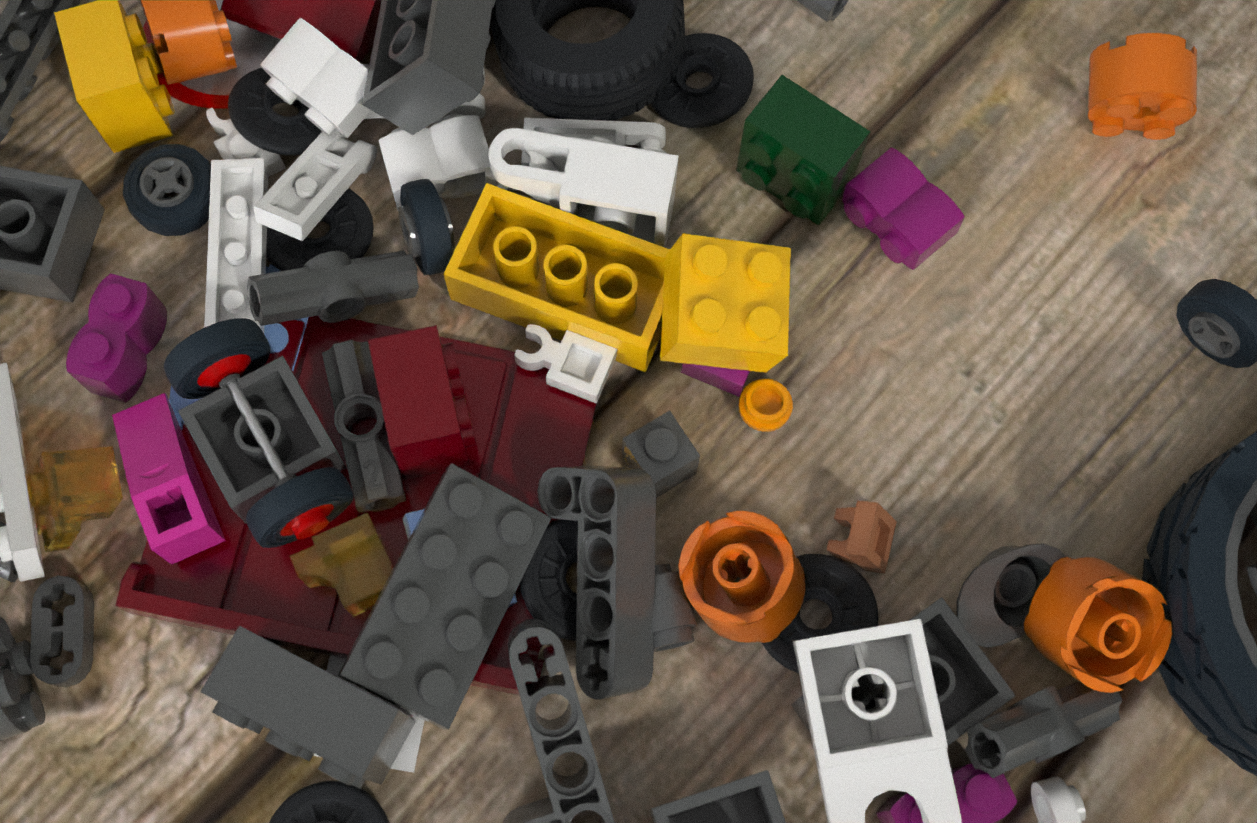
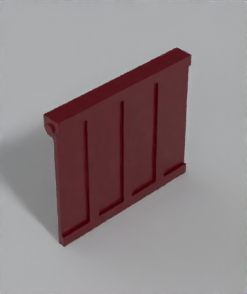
M319 315L308 318L292 373L345 464L346 469L342 470L341 473L345 476L352 489L341 437L334 424L335 410L322 352L329 350L333 344L349 340L368 342L371 339L411 330L351 318L342 322L328 323L323 322ZM298 320L279 323L288 332V344L282 351L270 354L264 365L283 356L292 371L305 328V322ZM440 337L442 345L453 342L476 441V446L466 448L470 465L461 467V469L547 515L542 510L538 501L539 481L543 473L549 468L583 466L597 404L547 385L546 376L549 369L543 367L539 370L530 371L521 368L515 362V351ZM371 417L361 418L353 424L351 433L364 435L375 427L377 420ZM184 424L182 428L183 436L226 541L171 565L151 550L147 540L140 562H132L122 577L115 606L130 614L234 635L238 627L241 626L277 645L346 659L408 542L403 517L406 513L425 509L444 471L405 480L400 471L406 501L397 504L394 508L379 512H358L353 498V501L346 510L329 522L318 533L282 546L264 548L255 540L248 524L230 508L187 426ZM551 517L549 524L559 519H554ZM520 584L515 592L517 603L507 608L471 683L472 686L519 695L509 659L508 639L511 631L517 624L527 619H534L524 603ZM538 636L526 639L527 650L519 653V655L529 654L531 656L538 679L542 677L545 660L541 659L543 645L540 643Z

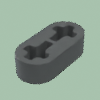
M55 576L40 584L34 593L31 618V669L39 680L47 684L66 688L77 685L86 678L93 662V594L87 586L69 576ZM63 591H65L66 594L75 597V603L65 607L62 617V613L52 609V604L55 601L62 600ZM63 637V649L73 653L74 658L73 662L63 665L61 674L59 669L50 666L51 658L61 655Z

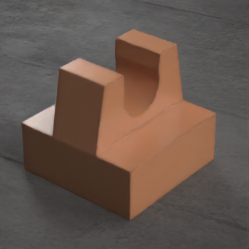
M857 500L856 507L836 508L834 519L841 526L850 528L849 537L843 541L829 540L826 550L836 558L858 565L864 571L885 574L897 521L877 502Z

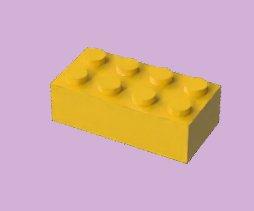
M486 183L443 275L450 300L525 328L530 324L539 325L545 328L552 338L562 341L566 330L572 331L616 348V362L646 372L662 331L665 255L670 249Z

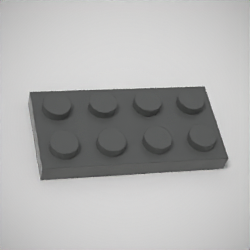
M451 463L446 467L337 676L444 730L449 729L551 517Z

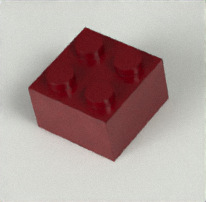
M437 325L368 340L389 446L404 479L409 480L443 472L451 463L459 468L469 466L466 448L476 446V441L453 342L442 345Z

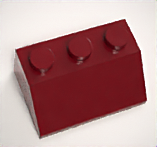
M223 0L220 10H223L226 19L278 39H282L297 20L302 18L360 63L373 47L382 0Z

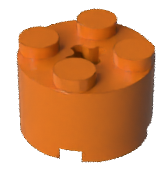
M140 0L168 85L219 74L237 68L230 44L232 39L223 10H218L215 0Z
M1163 33L1134 34L1126 36L1125 46L1110 50L1109 41L1098 46L1091 53L1089 59L1088 118L1093 123L1092 132L1095 135L1112 137L1120 135L1125 129L1143 131V136L1151 140L1167 139L1175 135L1176 126L1189 121L1196 114L1197 49L1195 46L1191 50L1186 49V39Z
M738 510L726 513L727 517L712 523L706 521L689 536L679 558V575L688 601L708 627L726 639L745 643L773 641L794 620L805 596L804 570L789 540L776 523L755 512ZM737 577L741 578L738 582H734Z
M1064 557L1053 563L1049 574L1037 588L1031 601L1029 614L1024 621V631L1045 658L1093 690L1114 693L1124 690L1119 686L1134 678L1142 682L1158 668L1171 642L1172 622L1165 619L1162 603L1166 605L1167 603L1163 595L1154 586L1098 558L1084 557L1073 559Z

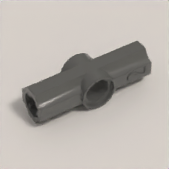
M404 250L356 259H349V256L344 252L330 251L311 258L302 268L249 276L247 282L249 306L254 320L258 321L261 326L319 315L323 322H342L357 316L366 306L414 298L419 289L415 261L412 255H407Z
M349 340L333 344L329 350L322 352L335 410L334 424L341 437L357 511L379 512L394 508L397 504L406 501L399 466L389 446L369 343ZM364 417H371L377 420L375 427L370 432L364 435L351 433L352 426L357 420Z
M1080 681L1058 690L1055 685H1052L1014 703L1006 709V712H1000L987 719H983L967 729L968 745L965 751L975 769H981L992 778H995L1032 760L1036 764L1043 762L1084 742L1085 736L1088 737L1113 725V723L1120 720L1119 706L1123 700L1119 692H1099L1087 687Z

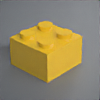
M97 0L54 12L76 101L112 152H120L173 136L167 116L175 114L174 106L164 84L159 85L156 75L163 72L160 57L154 44H147L146 35L137 14L128 15L119 0Z
M682 233L665 255L660 361L766 373L788 356L791 248Z

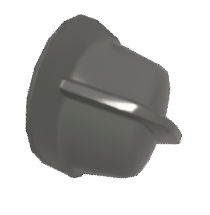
M1043 543L1024 546H1002L988 553L962 584L957 598V618L979 646L986 648L1003 645L1026 635L1024 621L1029 614L1031 601L1037 588L1049 574L1053 563L1066 556L1059 549Z

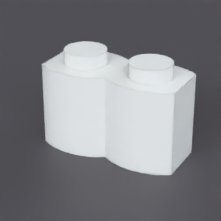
M302 18L297 20L260 64L271 77L266 85L289 105L297 99L309 109L304 114L306 118L328 136L335 129L348 138L371 111L362 105L368 69L337 47L325 35Z
M448 115L441 119L439 123L429 128H424L414 135L399 127L394 129L389 135L378 140L397 210L401 206V186L411 181L429 179L436 188L439 197H442L443 200L482 193L486 183L497 186L489 162V147L480 118L477 115Z

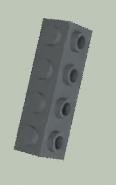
M0 0V142L5 138L13 125L14 118L10 115L17 102L23 101L36 83L37 76L33 73L38 64L52 53L59 41V35L56 34L58 27L54 12L78 6L81 0Z

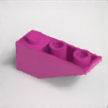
M166 393L113 414L112 418L131 499L151 550L172 565L226 541Z

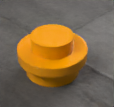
M763 378L752 381L743 389L739 398L738 408L741 418L749 427L761 432H770L786 424L792 413L793 401L790 392L783 384L773 379Z

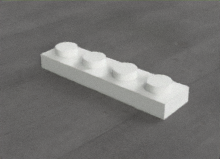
M264 158L211 160L204 328L224 320L246 318L253 320L264 333L265 325L261 326L253 318L247 290L249 276L266 274L267 226L255 222L254 205L268 191V166Z
M2 363L0 364V513L5 512L7 526L0 527V558L2 562L13 560L19 581L22 582L45 577L16 394L8 364Z

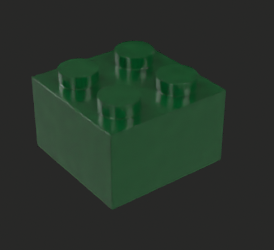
M781 75L745 119L736 171L741 174L744 181L752 188L759 191L766 190L781 200L790 213L802 219L808 218L819 226L844 194L846 184L854 178L871 131L784 75Z

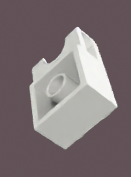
M521 128L502 130L492 141L489 148V162L492 174L499 182L497 187L510 192L516 190L523 191L535 201L666 247L674 207L678 155L667 154L664 150L651 146L638 149L615 145L610 140L600 137L581 139ZM520 149L530 157L531 163L529 166L510 165L503 158L508 152Z
M921 619L793 641L828 823H865V810L873 798L888 790L903 791L913 796L921 812L923 823H962L947 752V739ZM866 674L870 683L881 684L883 688V696L874 698L876 707L869 710L865 709L863 702L853 700L851 695L852 687L859 686L857 679Z

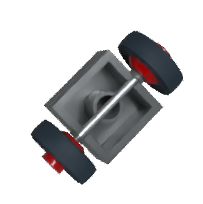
M235 318L209 325L181 341L166 357L164 370L170 384L180 397L200 399L178 412L230 508L248 524L251 533L261 547L273 548L305 539L318 533L329 522L346 510L353 501L354 496L348 481L341 473L342 470L346 469L345 464L284 357L281 356L264 365L271 351L268 340L261 328L253 320Z

